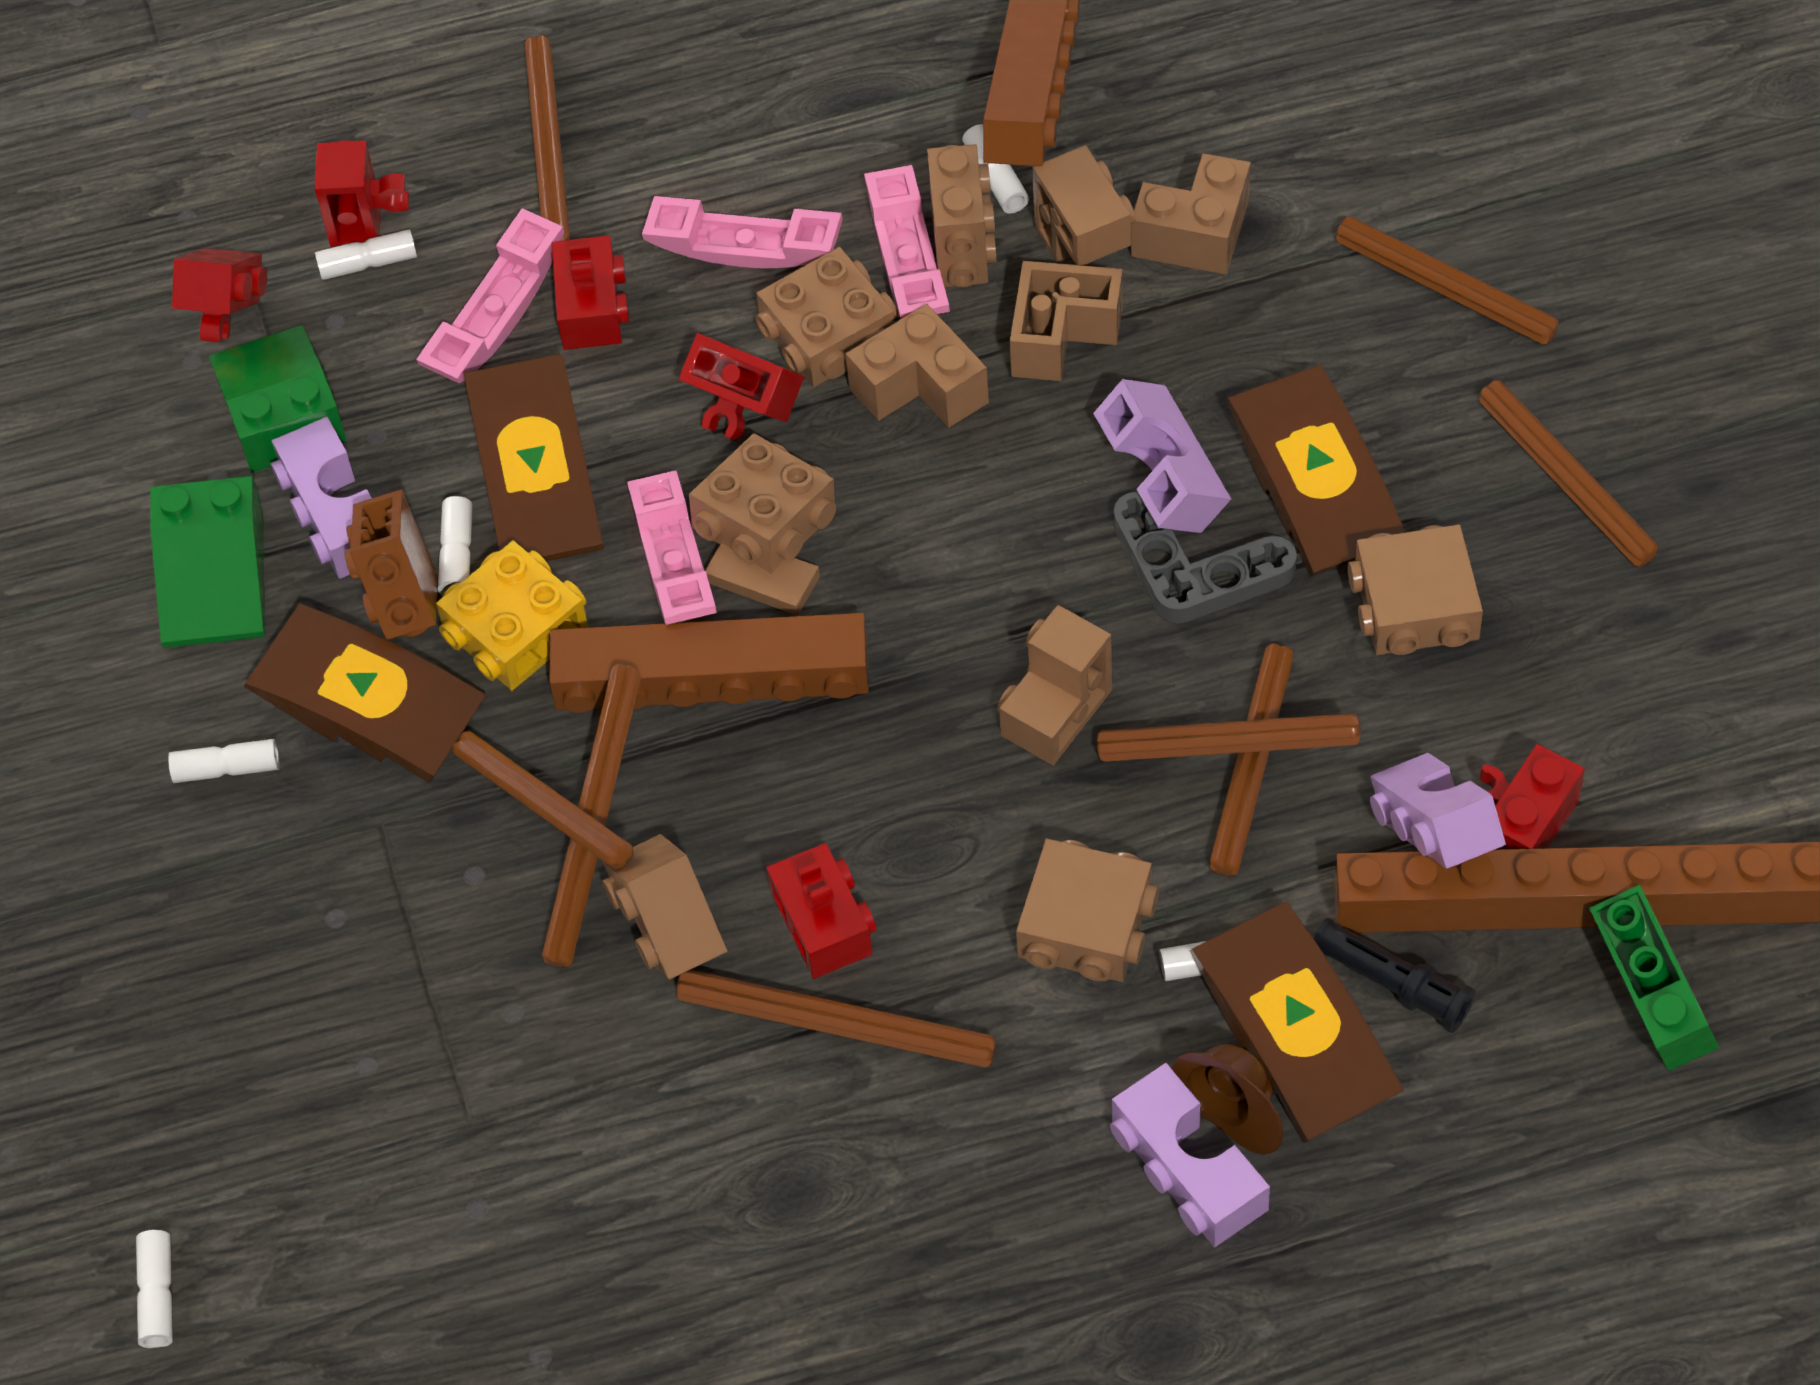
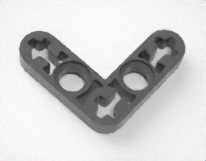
M1138 492L1127 493L1115 503V532L1156 612L1162 619L1168 622L1179 624L1197 619L1282 588L1295 577L1296 550L1291 542L1283 537H1263L1190 564L1172 529L1158 528ZM1136 512L1140 518H1145L1146 534L1141 536V529L1134 518H1128L1130 513ZM1151 549H1163L1172 558L1166 564L1156 566L1147 563L1143 556ZM1272 557L1275 562L1282 561V566L1274 568L1270 562L1264 563V559ZM1249 570L1250 573L1255 571V577H1249ZM1230 571L1236 574L1240 581L1231 588H1220L1211 581V578L1218 572ZM1174 578V587L1181 597L1186 596L1185 602L1179 603L1175 597L1169 598V580Z

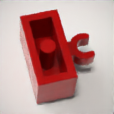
M366 140L317 143L314 190L331 248L354 242L364 243L370 238L380 236L381 208L391 212L409 210V191H405V175L388 174L380 180H376Z
M611 236L552 242L557 321L563 350L622 344L621 324L630 323L627 294H618L617 284H626V272L623 254L614 255Z
M203 248L174 259L172 308L203 312L200 324V341L221 342V339H229L231 328L229 314L260 302V296L264 295L267 286V271L265 267H261V253Z
M697 333L678 380L719 396L717 404L711 406L705 412L702 419V427L715 432L720 419L726 416L729 425L724 437L737 441L745 429V420L742 415L745 407L787 423L805 376Z
M1536 744L1511 783L1506 782L1504 774L1498 768L1491 765H1483L1480 772V781L1493 788L1487 792L1493 796L1506 845L1494 850L1548 849L1580 800L1585 768L1539 744Z
M827 843L766 867L770 893L812 979L873 955L870 934L876 932L877 928L872 913L865 901L856 903L850 891L855 888V884L849 867L843 858L835 861Z

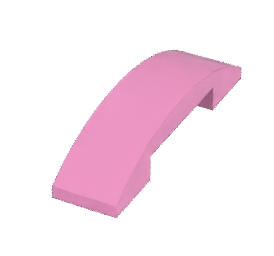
M912 165L864 174L878 244L892 298L900 320L925 304H928L936 314L950 312L940 269L937 270L924 221L921 197Z
M654 196L642 236L645 241L660 248L706 262L747 268H787L807 265L834 250L843 218L842 214L837 212L794 209L791 220L704 213L701 200Z
M522 208L496 245L499 258L453 324L450 325L444 321L441 323L416 359L418 365L459 384L465 380L464 373L477 371L505 341L535 297L553 262L552 242L562 240L564 235L563 226Z
M677 471L628 481L627 485L641 541L665 624L668 625L717 613L707 574L703 569Z

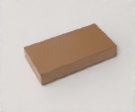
M723 543L720 544L705 570L709 584L796 616L800 614L820 578L819 566L797 558L789 561L784 559L771 574L755 563L747 564L743 562L731 548Z

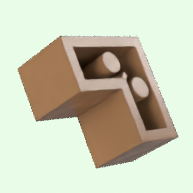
M1086 145L1045 161L1043 166L1032 167L1035 229L1056 263L1071 257L1076 265L1083 266L1131 246V224L1135 223L1133 207L1125 195L1119 196L1113 188V181L1108 167L1102 160L1097 162Z
M1203 153L1191 191L1143 182L1134 209L1135 223L1131 224V257L1227 275L1250 199L1251 162Z
M1023 261L1010 337L1012 377L1061 381L1067 341L1117 345L1123 308V270Z
M925 304L846 353L849 389L878 421L919 396L941 421L950 428L989 403L987 367L928 304Z
M1060 605L1056 606L1046 620L1039 619L1031 628L1026 639L1029 655L1027 674L1017 686L1013 684L1006 689L997 708V711L1000 713L1001 736L1053 766L1112 691L1111 634Z
M659 834L634 846L633 856L627 860L626 866L622 869L615 870L603 862L609 878L602 880L604 890L615 910L620 908L627 921L635 919L642 937L635 940V944L648 969L656 967L670 980L728 952L687 855L663 835Z

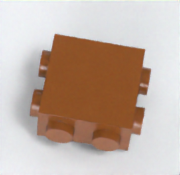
M401 489L353 504L352 525L346 527L350 549L345 550L344 555L352 579L354 581L361 579L366 593L363 594V603L372 624L379 622L386 640L398 636L414 637L423 633L429 627L435 626L437 573L403 490Z

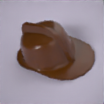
M1219 1044L1209 1048L1204 1053L1189 1052L1176 1059L1171 1069L1200 1102L1201 1117L1213 1123L1237 1144L1250 1152L1266 1155L1275 1152L1283 1141V1127L1279 1114L1270 1101L1273 1092L1271 1081L1263 1065L1254 1055L1234 1044Z

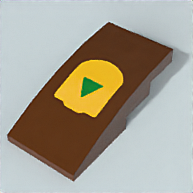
M563 353L464 373L499 550H502L514 540L528 553L536 551L545 561L603 550V541Z
M1321 364L1227 398L1226 401L1264 493L1270 492L1286 534H1293L1310 577L1355 561L1357 540L1367 539L1380 533L1391 535L1406 533L1390 494L1361 434Z
M300 603L244 685L246 689L330 741L334 742L336 737L339 736L381 763L385 757L390 758L428 783H431L453 749V744L458 741L460 734L463 733L486 696L483 692L408 650L349 622Z
M1287 901L1190 950L1241 1048L1246 1047L1263 1065L1271 1081L1272 1095L1277 1093L1303 1143L1404 1091L1379 1043L1347 989Z

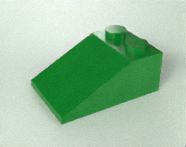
M303 324L209 355L251 473L271 467L270 463L278 460L271 440L324 417H328L341 443L347 441L333 395Z
M246 476L150 487V531L162 647L168 648L265 637L263 508L253 477Z

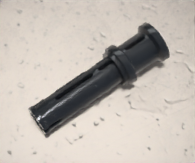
M1330 918L1323 921L1314 935L1313 939L1323 954L1399 995V1002L1402 1003L1404 1008L1410 1011L1418 1008L1443 1022V1029L1450 1033H1454L1460 1027L1472 1007L1476 995L1475 989L1470 986L1460 988L1436 975L1435 967L1427 963H1419L1414 966L1377 944L1335 923Z

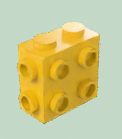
M514 540L502 550L487 556L480 568L461 583H456L449 587L442 598L436 603L442 623L439 626V631L445 641L457 651L461 648L465 649L473 657L476 667L487 679L494 681L497 678L511 691L550 660V630L588 628L584 609L586 599L578 587L569 580L561 582L552 574L548 563L536 551L528 553Z

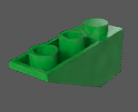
M1637 885L1589 908L1668 1071L1720 1048L1641 886Z

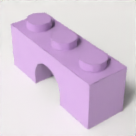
M1122 379L1093 413L1114 451L1130 453L1144 461L1152 470L1137 488V491L1158 528L1202 533L1231 500L1227 490L1165 385Z
M324 417L271 440L278 460L270 463V466L281 490L284 491L291 488L295 495V498L289 501L300 526L303 528L310 524L315 534L310 536L309 540L319 562L322 565L330 561L338 578L341 579L350 575L344 552L350 549L346 527L352 525L353 504L371 499V496L366 489L345 498L331 497L333 492L355 482L347 452L328 417Z
M1425 753L1370 776L1375 795L1370 797V803L1381 826L1386 825L1392 829L1402 841L1407 840L1423 856H1429L1445 869L1506 845L1493 796L1472 781L1454 786L1449 766L1430 753Z
M1165 1063L1112 1098V1123L1110 1124V1129L1117 1142L1125 1151L1130 1152L1134 1149L1144 1161V1171L1152 1185L1162 1194L1168 1191L1180 1205L1178 1212L1188 1229L1196 1236L1203 1233L1215 1248L1269 1211L1270 1186L1236 1145L1219 1156L1210 1159L1192 1157L1180 1148V1142L1200 1128V1102L1169 1065Z

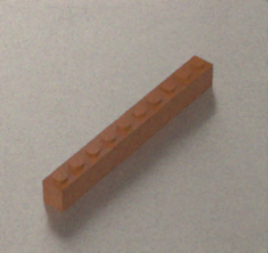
M1820 842L1492 850L1448 869H1445L1429 856H1423L1420 852L1340 853L1336 856L1334 882L1336 923L1353 933L1598 927L1589 908L1637 885L1641 886L1660 926L1820 922Z

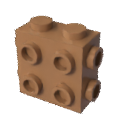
M977 144L929 148L927 153L937 269H940L944 287H969L975 284L988 283L987 263H997L994 233H991L995 232L993 203L990 200V194L982 195L991 193L988 163L979 164Z
M841 247L832 250L756 293L759 314L755 316V320L760 332L767 341L775 340L782 348L784 360L790 370L802 373L813 388L828 379H835L843 375L847 371L846 353L893 325L895 319L898 318L897 308L890 296L885 292L879 294L871 284V279L863 264L858 260L852 262Z
M755 433L689 493L692 528L702 538L708 541H715L718 544L723 543L731 548L743 562L747 564L755 563L771 574L784 559L792 560L801 550L803 543L818 529H824L828 526L836 512L834 478L830 477L823 469L811 466L791 455L781 445L772 444Z
M1433 525L1419 531L1394 535L1380 533L1367 539L1357 540L1355 561L1348 562V577L1352 593L1361 592L1364 605L1358 606L1360 628L1363 636L1372 637L1376 655L1388 653L1405 655L1421 648L1440 645L1457 647L1469 641L1479 640L1483 610L1460 525L1446 527Z
M1046 839L1016 931L1018 957L1026 959L1030 964L1044 969H1051L1056 966L1077 971L1090 980L1107 981L1110 979L1124 983L1129 963L1138 965L1145 943V933L1139 930L1143 917L1152 918L1157 906L1159 886L1152 885V863L1142 861L1139 857L1130 853L1118 852L1111 854L1093 850L1085 844L1074 840L1059 842Z

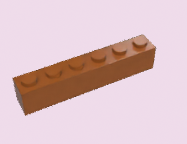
M1080 0L1009 1L983 119V163L1043 166L1046 147L1055 148L1057 122H1060L1062 97H1065L1066 73L1070 71L1071 49H1074L1076 25L1078 26Z
M864 613L550 630V687L556 711L568 710L575 713H583L592 709L602 708L611 670L616 664L630 665L639 669L641 680L633 710L652 705L672 704L678 707H690L697 703L707 702L743 704L749 700L778 699L781 701H796L802 697L818 696L843 699L855 694H869L867 636Z

